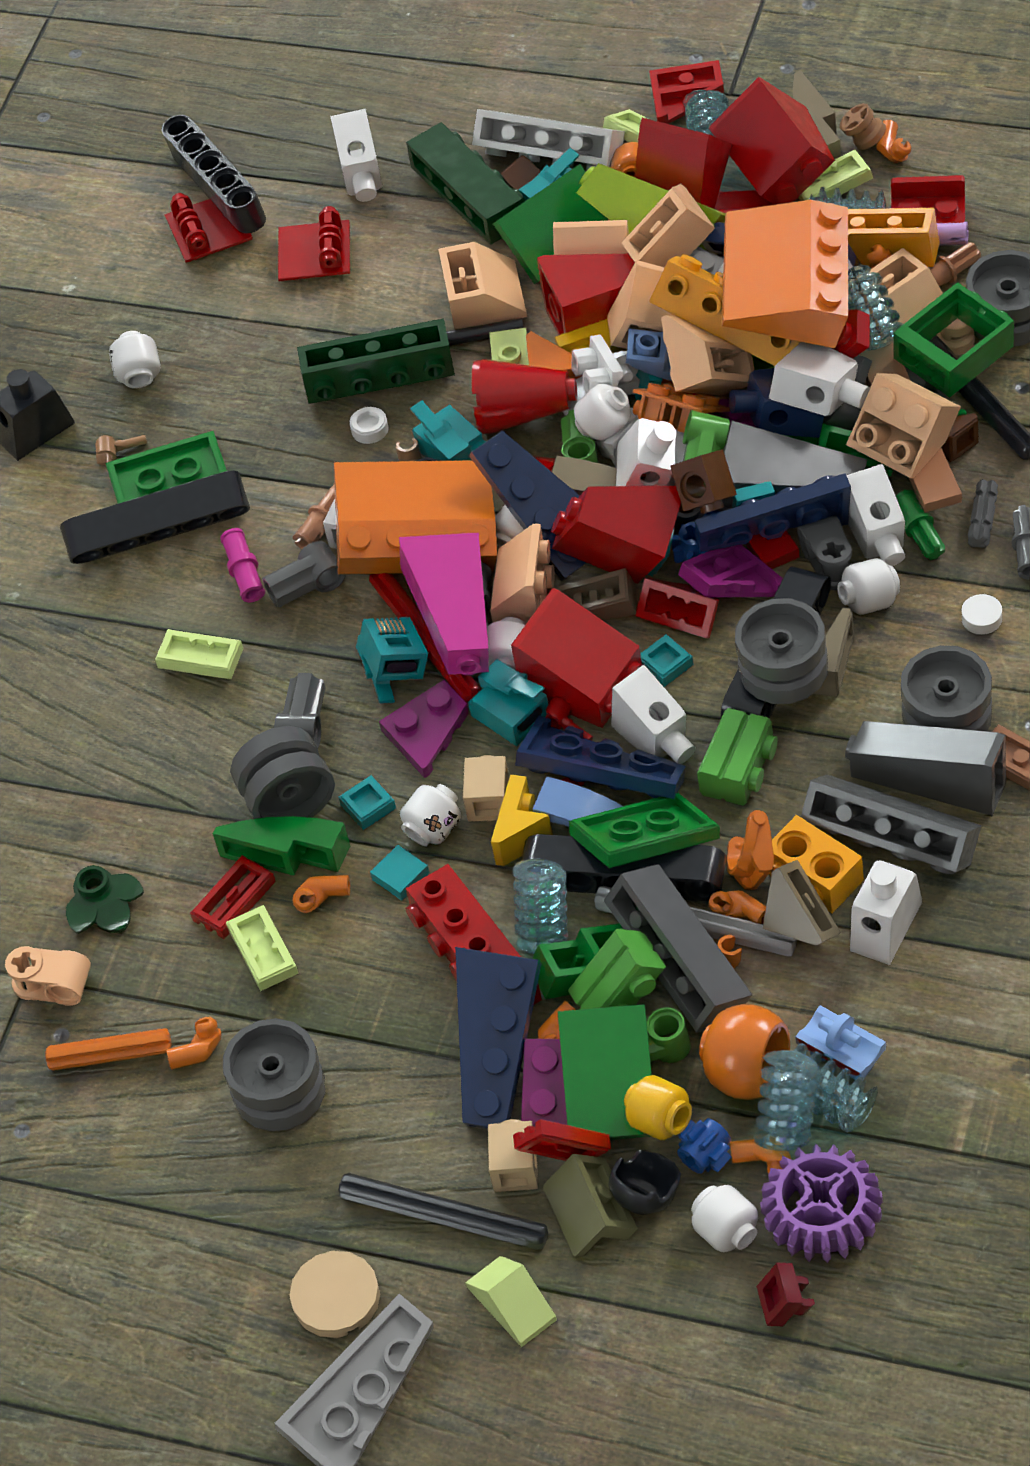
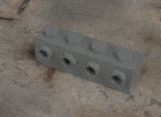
M827 774L810 780L801 818L827 834L837 835L840 833L852 837L853 842L871 848L879 846L892 851L891 854L895 857L909 861L917 859L931 864L930 867L932 869L947 874H955V872L971 865L981 830V825Z
M660 865L620 875L604 899V902L623 929L641 931L647 936L654 947L653 951L658 953L666 965L658 979L696 1032L705 1030L721 1011L731 1006L746 1004L751 998L752 993Z

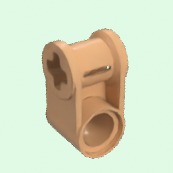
M29 946L16 948L8 954L5 960V968L8 975L12 978L14 993L19 998L55 1002L65 1006H73L81 1001L91 967L90 960L83 954L70 950L56 951Z

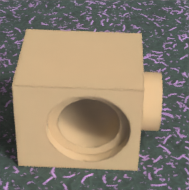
M483 755L465 758L463 801L468 822L498 819L510 778L506 756Z
M509 1119L498 1124H488L489 1173L494 1192L538 1189L537 1155L517 1151L514 1149L513 1134L517 1132L524 1133V1128L529 1125L533 1126L532 1121Z

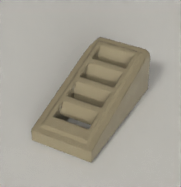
M626 568L554 587L568 597L574 598L575 602L601 620L628 617L636 614L638 606L636 585ZM600 595H605L606 598L600 600ZM589 596L590 603L584 604V597Z
M842 608L826 633L828 675L821 688L813 694L835 697L840 694L854 638L853 614L849 608Z

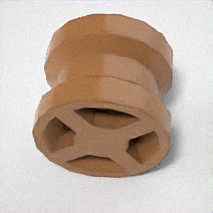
M864 103L851 108L840 122L841 130L847 136L853 137L854 145L860 150L869 149L880 141L886 131V125L880 118H874L873 110L868 104Z

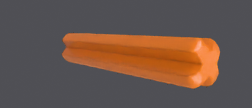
M163 1028L50 1045L46 1049L45 1056L49 1070L54 1071L167 1054L166 1049L171 1048L172 1043L168 1029Z

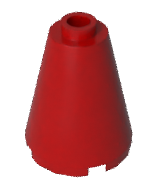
M488 359L473 362L472 394H476L477 407H473L477 428L482 434L490 435L571 408V401H577L578 399L576 378H569L568 371Z

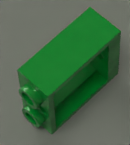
M958 282L893 332V358L949 398L1014 346V320L1006 312L996 309L983 300L978 293L968 290ZM958 318L985 338L955 360L929 342V340Z

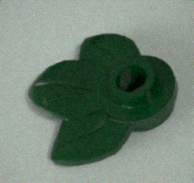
M91 865L83 868L78 872L74 881L73 889L75 896L66 906L68 924L76 934L84 932L95 923L100 929L109 933L123 932L131 920V911L127 902L134 901L144 894L141 883L130 874L111 875L110 872L100 866Z

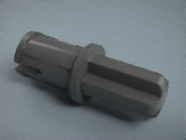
M1020 505L1018 510L1013 512L1015 535L1011 542L1013 549L1017 553V572L1019 577L1030 579V507Z

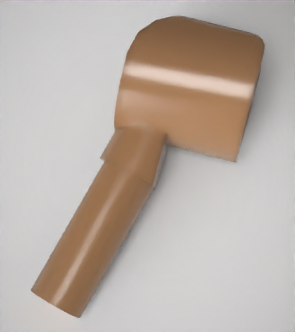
M108 435L100 436L95 444L97 463L106 466L107 462L116 460V452L147 444L145 435L117 441Z
M412 438L413 446L409 449H402L400 443H396L399 461L421 459L418 441L415 438Z

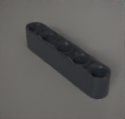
M175 115L167 119L163 123L161 131L174 160L239 232L253 233L262 228L266 222V215L251 184L190 117Z
M234 470L225 471L75 516L61 523L60 530L70 562L72 564H82L241 516L250 510V505L240 473Z
M791 566L787 570L773 599L791 598L804 602L821 615L830 593L831 578L827 575ZM738 668L723 699L721 718L727 708L746 712L747 715L755 714L770 719L777 704L757 699L747 691L739 676Z
M536 834L529 836L525 840L518 878L522 884L532 889L596 894L600 886L612 888L623 873L659 864L684 900L709 901L710 896L714 892L722 891L727 857L722 850L716 847L694 845L608 868L572 836Z

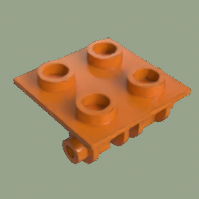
M649 383L648 388L633 389L632 392L642 395L641 400H637L633 406V414L637 415L638 419L643 418L656 422L665 421L682 433L685 431L686 422L691 410L703 413L730 411L729 407L719 404V397L709 394L692 395L685 392H675L674 384L663 383V385Z

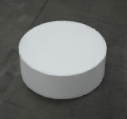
M361 408L350 418L352 436L360 443L371 444L378 442L388 433L389 426L386 414L379 408Z
M986 594L974 595L968 598L962 605V623L972 633L981 635L992 633L1002 623V606L993 596Z

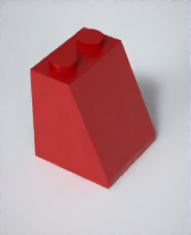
M760 77L709 127L715 137L732 144L729 156L758 194L774 205L794 202L835 161L807 107Z
M642 117L639 128L634 177L668 191L672 187L682 184L696 202L715 209L732 144L710 134Z
M629 253L542 255L537 257L545 310L557 334L561 335L607 319L614 301L635 264Z
M587 487L578 498L572 497L565 512L559 511L551 531L556 534L552 549L608 572L626 568L633 581L638 584L665 557L681 505L677 487Z
M555 588L551 589L511 644L516 671L527 674V680L545 688L542 692L547 695L548 705L552 698H561L571 706L572 711L570 715L601 728L604 727L612 715V688L643 665L639 645Z

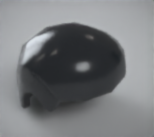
M638 1150L627 1162H624L622 1157L618 1159L611 1170L608 1187L621 1207L639 1215L653 1214L665 1210L671 1204L682 1174L676 1164L662 1154L648 1150Z

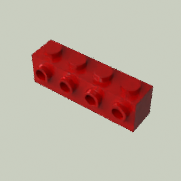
M449 864L405 888L410 904L405 908L409 919L417 929L423 927L429 934L427 936L428 942L439 958L445 955L450 961L449 968L456 981L455 947L521 957ZM539 983L537 984L534 1005L542 1001Z

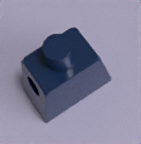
M775 368L753 370L749 375L747 390L730 391V412L749 413L756 428L780 435L819 438L824 415L769 399Z

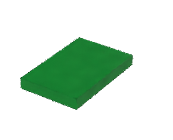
M581 164L493 223L534 285L540 281L537 257L554 255L553 222L608 221L607 217L576 193L582 186L580 180L585 173Z
M214 431L106 463L118 504L227 471Z
M677 793L674 799L658 797L569 821V834L603 864L611 868L720 839V825L681 794Z
M645 1004L558 1011L567 1125L610 1134V1140L652 1137L629 1125L624 1105L625 1094L630 1086L642 1078L652 1075Z

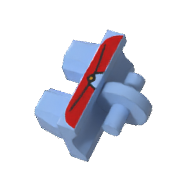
M821 1005L817 1008L806 1027L795 1036L796 1044L809 1050L811 1055L822 1061L827 1060L846 1071L848 1076L859 1082L864 1080L886 1049V1042L855 1025L853 1017L846 1013L837 1015Z

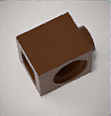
M723 449L670 465L684 511L699 507L701 514L724 507L723 499L737 495Z

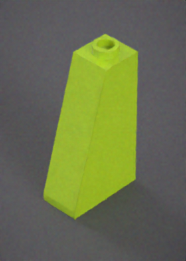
M598 163L596 167L592 166L584 173L580 180L582 186L576 192L610 221L627 220L630 234L668 193V190ZM697 202L713 226L717 222L725 223V213ZM702 243L698 246V247H700V248L706 250L705 247L702 245Z

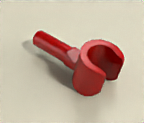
M558 697L552 698L546 708V718L552 719L551 727L565 729L568 726L581 729L584 731L583 738L592 741V735L568 718L572 711L569 703Z

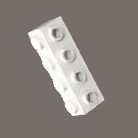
M477 109L472 145L486 147L485 154L506 157L507 151L519 152V157L524 155L533 162H540V156L553 158L552 164L571 148L579 154L575 162L587 163L586 170H588L592 166L596 167L598 163L611 167L613 154L623 144L625 131Z

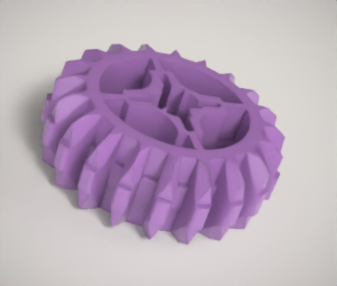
M815 1143L812 1153L805 1154L798 1147L795 1152V1160L782 1156L780 1160V1167L782 1169L770 1168L768 1174L769 1182L763 1183L761 1213L765 1217L766 1229L768 1232H773L774 1241L778 1246L787 1243L788 1252L792 1256L803 1249L808 1262L811 1261L815 1253H822L823 1259L828 1263L831 1259V1252L838 1251L846 1259L849 1254V1245L861 1250L864 1245V1237L873 1238L875 1223H880L882 1217L880 1208L883 1203L882 1192L878 1188V1178L875 1176V1173H869V1165L865 1160L855 1162V1155L851 1150L839 1156L838 1148L834 1144L826 1153L821 1152L820 1147ZM797 1190L800 1193V1200L796 1202L797 1208L789 1212L786 1208V1203L794 1191ZM853 1193L858 1201L852 1212L847 1216L843 1211V1205L847 1203L846 1198Z

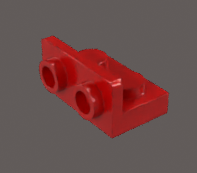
M963 175L892 178L891 208H934L937 223L965 222V177Z

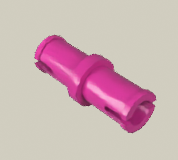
M239 528L229 529L220 537L229 560L227 563L229 574L235 577L241 599L244 602L258 601L265 595V589L257 573L258 561L256 556L250 553L243 530Z

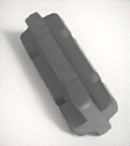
M982 479L976 485V497L974 498L970 520L971 525L968 532V544L973 548H986L990 542V531L992 530L996 507L995 502L998 495V484L993 480L986 481Z

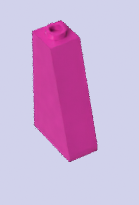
M479 533L399 537L400 568L448 674L473 675L480 672H489V648Z

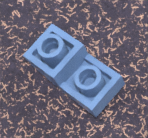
M629 329L626 363L650 375L672 381L667 347L663 341V332Z
M546 776L533 807V812L547 814L552 823L569 826V821L623 806L589 789Z

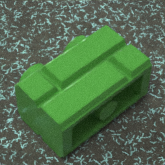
M727 708L724 711L697 772L699 791L703 796L719 800L724 798L727 802L744 806L751 792H758L764 778L762 766L765 759H773L778 744L777 736H773L772 721L769 718L755 714L747 715L746 712Z
M616 929L568 989L575 1003L581 1006L580 1010L636 1005L641 997L650 994L655 989V980L665 969L666 965L658 953L653 951L654 947L644 933L625 929Z

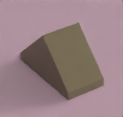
M798 860L772 871L763 929L816 946L841 933Z

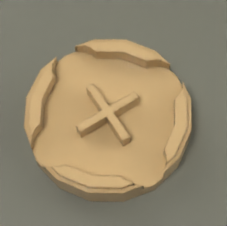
M330 1251L316 1255L300 1267L292 1279L289 1296L294 1314L306 1330L320 1337L339 1338L348 1335V1331H352L357 1327L361 1329L369 1323L378 1309L380 1289L375 1272L365 1259L351 1252Z

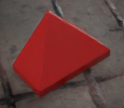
M644 578L635 616L700 637L710 638L719 599L716 597H705L689 584Z

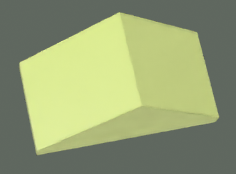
M499 1256L465 1282L466 1287L521 1347L557 1321L556 1315L521 1263Z

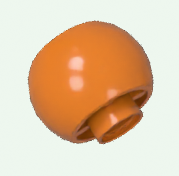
M740 1004L721 1011L714 1018L712 1024L706 1027L700 1041L699 1055L700 1060L703 1062L706 1078L721 1093L735 1099L754 1100L773 1093L780 1085L788 1065L790 1055V1033L788 1027L774 1012L758 1005Z

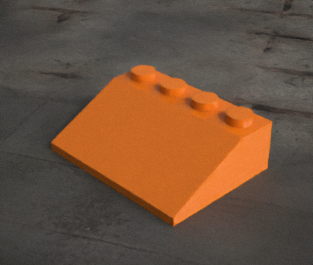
M805 200L728 211L725 215L722 326L835 348L848 318V207L815 200Z
M473 461L334 462L338 574L403 573L400 568L399 537L479 533L481 562L486 563L491 568V571H494L497 559V540L492 486Z

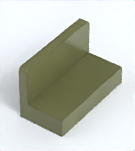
M572 1154L543 1185L544 1192L573 1256L583 1257L601 1237L628 1240L638 1230L630 1211L621 1207L610 1192L608 1180L611 1169L606 1159L602 1157Z

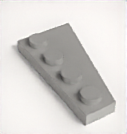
M398 1294L275 1422V1430L316 1466H356L433 1329V1322L401 1294Z

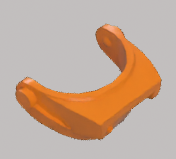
M755 810L748 816L745 839L736 836L727 845V872L733 875L739 884L747 890L757 889L773 868L774 855L770 824L766 813L761 810Z

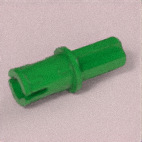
M904 490L898 493L896 499L905 520L904 532L908 537H913L924 557L929 558V560H936L940 555L944 554L945 545L933 527L934 518L931 514L924 513L913 490Z

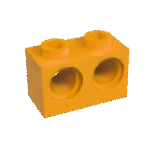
M795 815L772 839L774 859L773 868L769 873L770 877L775 869L798 860L828 912L831 914L864 881L862 856L798 815Z

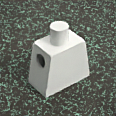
M366 109L330 116L347 194L355 195L356 199L361 202L370 201L376 197V190L382 188ZM352 143H361L362 149L350 151L349 146Z
M801 342L775 365L769 399L828 416L844 402L861 409L870 387L855 381L858 368L856 360L830 347Z
M643 418L636 420L617 445L616 486H667L672 477L670 465L675 464L676 429L673 425L665 421L656 422ZM642 474H646L644 481L640 478Z
M883 464L846 475L851 485L848 524L864 557L872 559L880 556V559L885 561L887 565L894 566L899 564L905 558V553L902 549L904 545L905 520Z
M642 665L612 688L611 726L637 750L661 758L668 754L679 764H683L694 754L696 747L685 737V711L645 665Z
M881 860L873 864L853 902L850 938L851 952L888 965L891 964L922 904L918 879L914 872ZM876 921L880 924L881 930H876Z

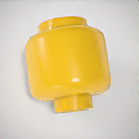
M650 1075L642 1078L630 1086L625 1094V1113L629 1125L656 1139L666 1140L682 1133L691 1119L692 1107L685 1089L658 1076Z

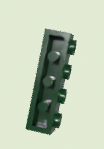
M442 122L407 141L411 168L490 245L502 239L493 223L525 202L520 191L510 188L499 171L490 169L476 150H470L465 145L462 137L456 131H450Z
M444 318L297 347L308 404L455 376Z

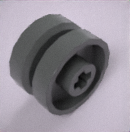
M1015 250L992 252L979 258L969 269L966 278V288L978 293L983 300L996 309L1006 312L1014 320L1013 347L1029 343L1030 254ZM974 330V335L978 339L982 340L985 338L983 335Z
M781 598L758 603L742 615L735 629V646L738 656L739 676L747 691L757 699L772 704H791L808 698L821 688L828 675V654L825 625L817 611L804 602L791 598Z
M944 645L925 649L911 658L902 671L901 677L903 724L987 732L992 720V675L986 662L973 651L959 646Z
M276 727L254 736L240 748L233 758L230 768L233 782L240 795L245 798L247 808L253 819L284 816L312 818L325 807L331 799L335 788L333 775L326 762L320 757L310 734L299 727Z
M278 1018L259 1020L242 1028L229 1041L223 1055V1074L230 1089L233 1103L242 1119L255 1128L280 1131L292 1129L306 1122L320 1108L326 1093L325 1075L319 1062L316 1046L305 1029L295 1022Z

